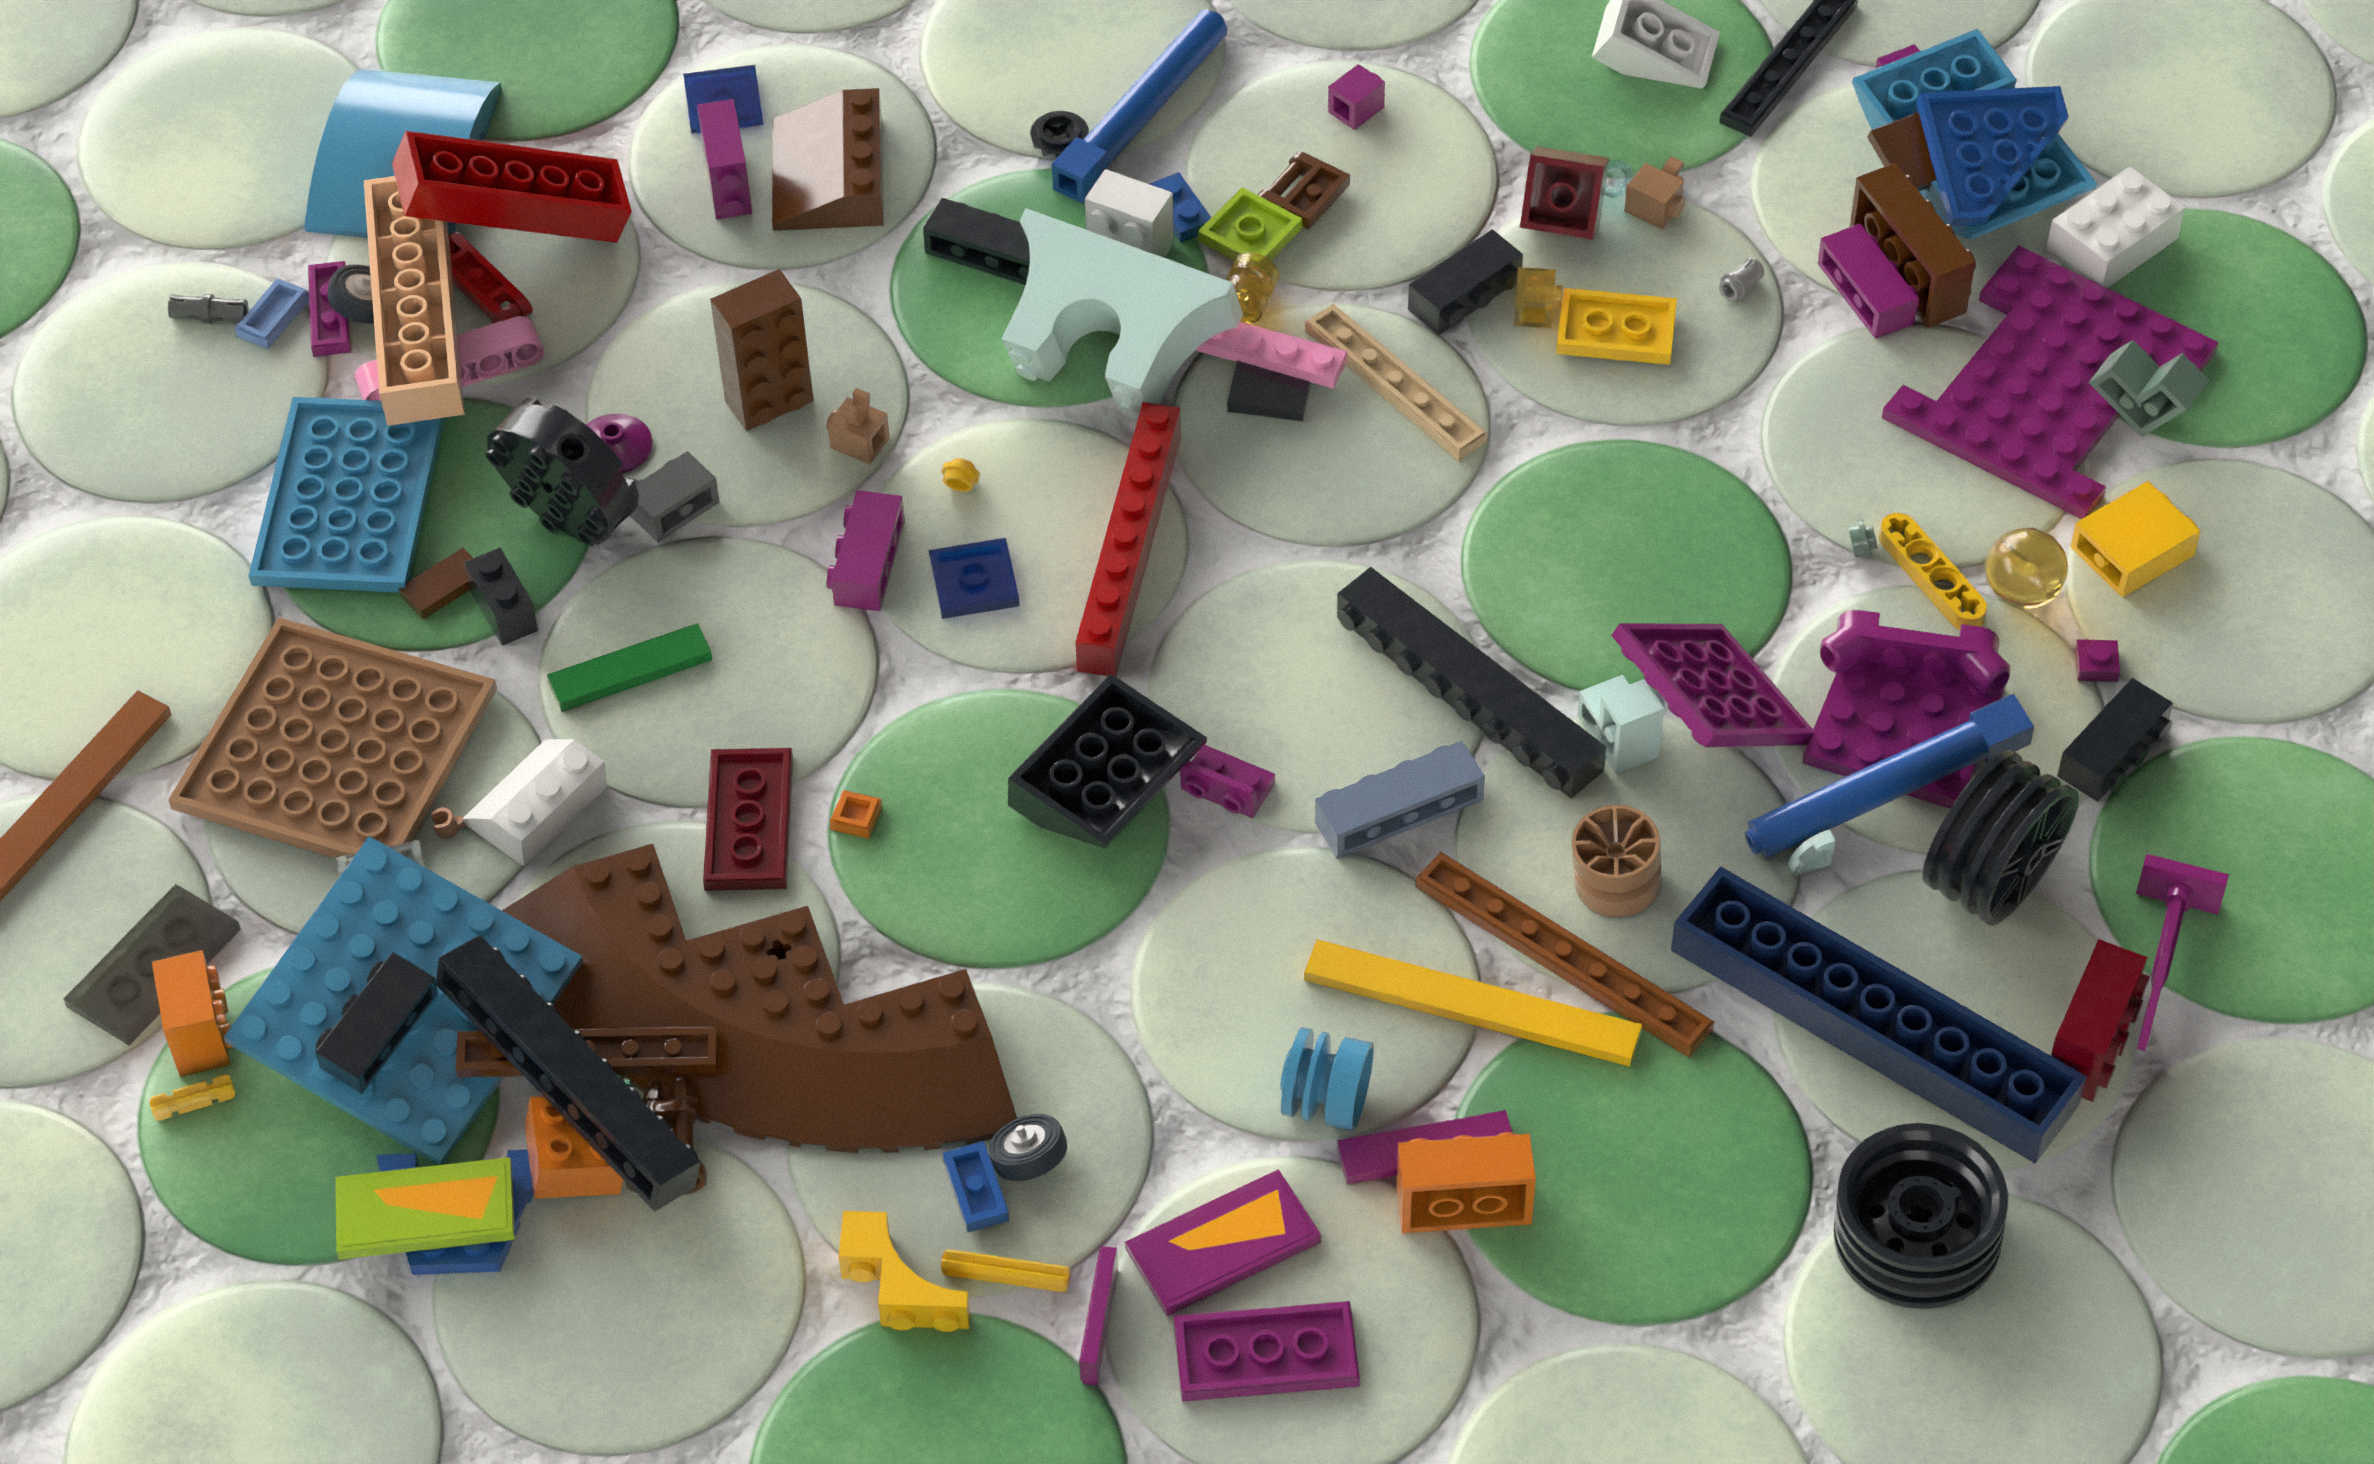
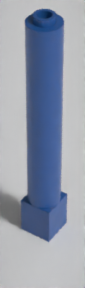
M1201 10L1083 140L1076 137L1052 163L1053 190L1082 204L1085 203L1086 196L1105 169L1108 170L1109 165L1226 37L1227 26L1224 18L1219 13L1211 10Z
M2013 693L1970 713L1969 721L1748 821L1749 830L1744 833L1748 846L1754 854L1760 853L1767 859L1823 831L1837 827L1983 759L1988 763L1993 757L2005 750L2015 752L2031 745L2034 725Z

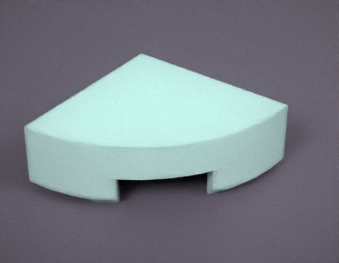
M1830 829L1811 837L1794 851L1788 861V867L1793 876L1832 864L1835 839Z

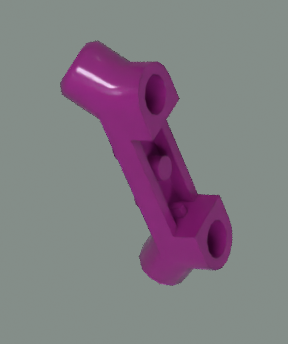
M1850 610L1839 616L1837 631L1823 638L1820 644V658L1823 664L1835 673H1842L1859 662L1864 661L1885 664L1891 667L1927 670L1933 673L1942 672L1963 675L1982 693L1993 694L2007 684L2011 672L2010 664L1998 653L2000 643L1998 635L1988 628L1961 624L1958 637L1880 626V613Z

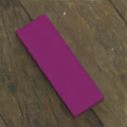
M345 261L308 265L310 333L313 357L351 353L350 320L336 312L330 305L327 297L330 279L337 269L346 266Z
M1101 1246L1098 1252L1079 1358L1080 1380L1082 1384L1098 1386L1118 1274L1116 1247Z

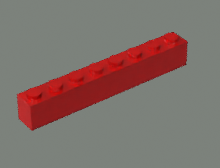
M1142 402L1075 641L1077 672L1117 676L1181 440L1180 407Z

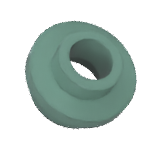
M1860 519L1857 520L1858 524L1848 526L1855 557L1865 555L1867 559L1872 557L1871 549L1878 548L1873 525L1865 526L1864 520Z

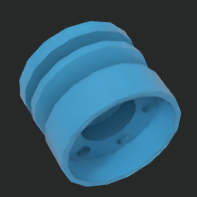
M1301 1027L1297 1032L1291 1049L1287 1053L1280 1084L1282 1093L1281 1114L1293 1118L1298 1111L1301 1100H1303L1302 1119L1310 1122L1319 1104L1325 1105L1324 1119L1327 1126L1354 1132L1361 1118L1369 1088L1374 1058V1044L1368 1041L1345 1037L1339 1045L1337 1053L1332 1054L1330 1053L1331 1038L1329 1033L1322 1031L1313 1049V1030Z

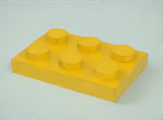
M1564 288L1556 354L1670 365L1677 298Z

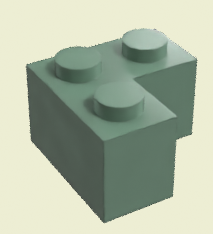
M2132 340L2111 353L2088 383L2141 436H2144L2188 410L2210 380L2183 353L2159 367L2147 352Z

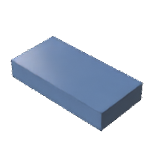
M277 278L235 327L237 337L269 349L309 302V291Z

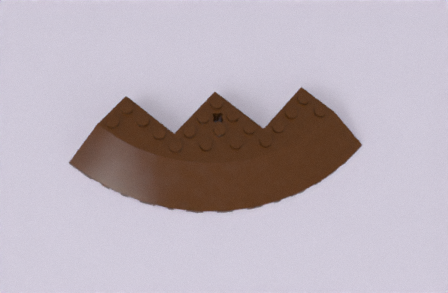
M652 843L572 866L501 910L582 956V965L554 1004L560 1017L572 1029L717 1027V1073L622 1074L630 1080L632 1086L643 1093L650 1079L660 1078L663 1085L664 1100L675 1099L677 1077H689L698 1098V1102L695 1105L698 1113L697 1120L706 1123L712 1120L730 1126L735 1133L747 1137L765 1140L767 1136L789 1141V1146L801 1148L802 1144L826 1146L828 1151L858 1153V1148L883 1149V1153L899 1152V1148L924 1146L925 1150L942 1148L943 1143L965 1141L966 1145L990 1140L1000 1128L1017 1119L991 1032L967 970L963 969L844 1004L808 905L686 940L654 844Z

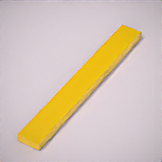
M1316 939L1304 971V981L1629 1067L1642 1029V1024L1318 939Z

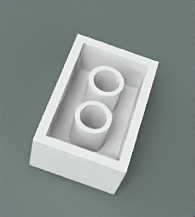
M2129 166L2052 220L2046 251L2073 272L2109 288L2179 238L2185 207Z

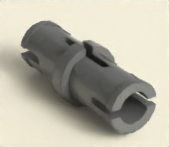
M171 294L169 297L171 301H168V315L170 318L202 320V323L212 324L213 321L239 323L244 318L243 316L248 313L249 308L247 299L214 298V294H204L203 297Z

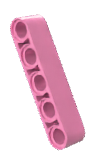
M514 317L458 334L462 387L538 363L544 355V348L531 319L527 317ZM376 359L362 364L355 372L354 379L363 400L381 401Z

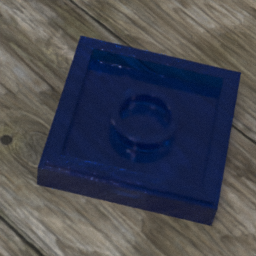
M755 65L683 73L691 134L701 133L698 104L734 99L739 128L764 125Z
M1006 538L928 550L942 619L1020 606Z

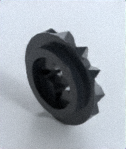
M1068 111L1046 113L1035 120L1030 130L1033 148L1041 149L1043 156L1054 153L1057 158L1076 137L1083 140L1089 134V128L1085 120L1079 115ZM1066 132V138L1059 137L1058 139L1054 140L1053 135L1060 136L1062 133Z

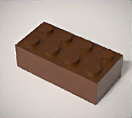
M1896 162L1857 177L1849 227L1860 223L1869 235L1876 238L1881 251L1888 260H1892L1896 264L1899 274L1905 282L1915 288L1919 297V306L1917 307L1916 314L1925 326L1930 328L1967 313L1973 274L1976 268L1975 257L1956 238L1952 227L1949 224H1945L1935 212L1931 201L1921 195L1915 187L1912 178L1907 174L1905 175Z
M777 269L710 298L725 402L745 431L759 425H764L777 417L793 410H798L813 402L802 300L783 272Z

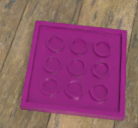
M1619 623L1611 634L1621 647L1622 654L1628 660L1635 663L1645 675L1646 683L1661 694L1668 703L1669 710L1675 716L1682 719L1692 731L1691 735L1694 740L1704 747L1807 745L1810 736L1814 734L1813 728L1723 624Z
M1861 661L1846 671L1835 674L1814 726V734L1810 736L1804 751L1802 763L1845 777L1969 721L1970 713L2002 699L2006 685L1996 693L1984 694L1963 675L1942 672L1933 673L1927 670L1891 667L1885 664ZM1977 763L1907 794V796L1951 809L1956 799L1971 781Z

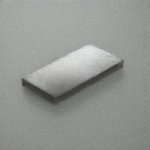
M175 884L63 999L65 1005L70 1010L130 1046L160 1014L152 962L203 950L208 964L241 930L239 922Z

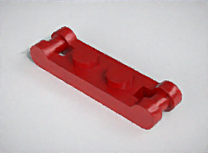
M455 231L449 235L453 283L490 318L492 324L514 317H527L533 313L529 300L459 232ZM506 301L510 304L505 308L500 306Z

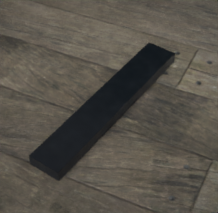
M1813 0L1720 113L1719 123L1752 137L1857 8L1858 0Z

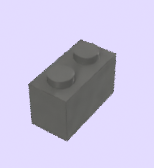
M687 451L676 459L668 461L662 468L648 477L635 482L639 492L638 507L630 517L656 542H660L720 503L716 477Z

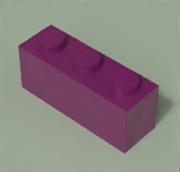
M1860 223L1821 238L1817 264L1875 339L1915 324L1916 311L1919 306V297L1915 288L1905 282L1899 274L1896 264L1892 260H1888L1881 251L1876 238L1869 235Z
M856 490L853 504L847 505L845 508L843 525L846 528L844 535H838L836 540V565H830L827 573L826 585L827 589H832L834 606L881 611L905 522L903 496Z

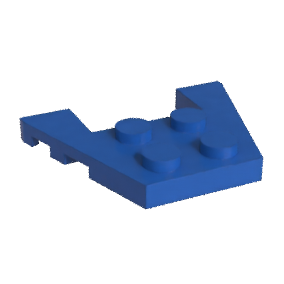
M528 1149L507 1150V1157L511 1158L513 1172L515 1236L520 1227L519 1220L527 1203H531L534 1196ZM416 1153L377 1155L380 1172L419 1167ZM514 1240L405 1253L412 1275L500 1272Z

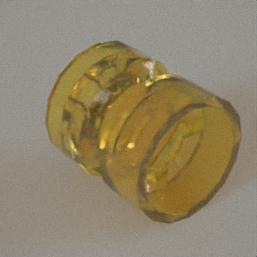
M1252 252L1242 253L1236 257L1226 279L1233 282L1243 312L1240 322L1254 324L1260 320L1267 307L1268 299L1273 294L1280 279V273L1270 259Z

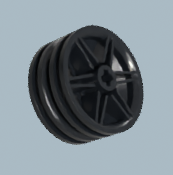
M2005 750L1999 753L1972 778L1944 818L1925 859L1922 874L1923 882L1933 890H1940L1941 894L1950 901L1961 899L1962 908L1971 914H1978L1980 920L1990 926L1999 924L2009 917L2029 896L2057 856L2070 831L2078 809L2079 794L2077 790L2069 785L2061 786L2060 780L2051 774L2041 776L2037 765L2030 761H2023L2022 757L2012 750Z
M1909 1123L1892 1126L1876 1132L1862 1141L1851 1152L1839 1176L1833 1237L1841 1264L1850 1277L1868 1293L1898 1306L1919 1309L1937 1308L1967 1298L1986 1283L1998 1264L2008 1209V1190L2004 1175L1986 1149L1972 1138L1951 1128L1927 1123ZM1896 1179H1903L1899 1181L1895 1186L1892 1184V1182ZM1971 1224L1973 1225L1971 1228H1968V1229H1967V1228H1964V1227L1969 1226V1225H1971Z

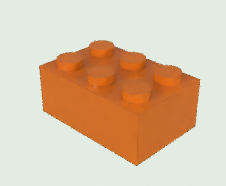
M1505 1132L1487 1137L1461 1135L1453 1139L1428 1140L1417 1138L1409 1142L1398 1143L1396 1190L1401 1233L1531 1225L1536 1176L1530 1134Z

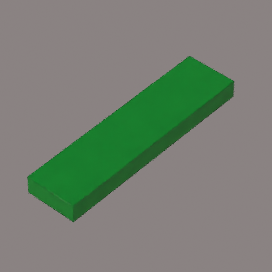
M696 623L549 673L547 678L561 712L712 661L713 659L699 624Z

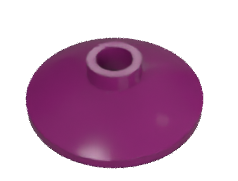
M618 413L607 414L597 417L586 424L622 461L623 466L619 469L621 474L630 472L642 465L651 453L653 446L651 432L644 422L634 416Z

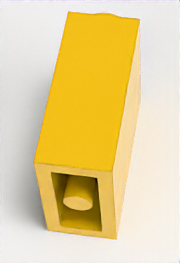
M2146 481L2076 522L2070 548L2124 598L2195 556L2201 530L2190 517L2185 516L2171 503L2165 493L2159 492L2149 481Z

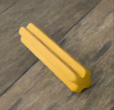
M951 1249L945 1250L941 1259V1272L947 1276L1057 1292H1066L1070 1285L1071 1271L1067 1266Z

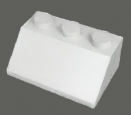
M574 739L544 740L462 818L463 822L514 861L525 867L607 788L605 761Z

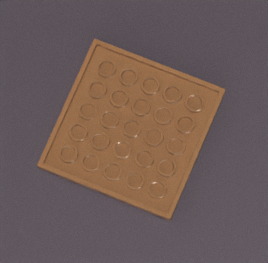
M278 617L169 797L170 807L178 812L349 863L369 836L404 855L497 691L496 681L492 678Z

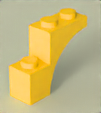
M843 1211L838 1255L841 1278L851 1279L860 1283L880 1280L878 1308L881 1326L891 1327L895 1330H909L913 1327L935 1328L942 1332L969 1329L971 1313L968 1291H957L935 1285L924 1280L909 1269L900 1259L890 1241L887 1212Z

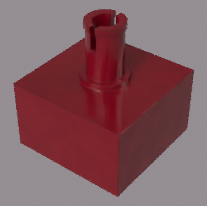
M1536 146L1530 154L1519 228L1593 240L1599 231L1610 158Z

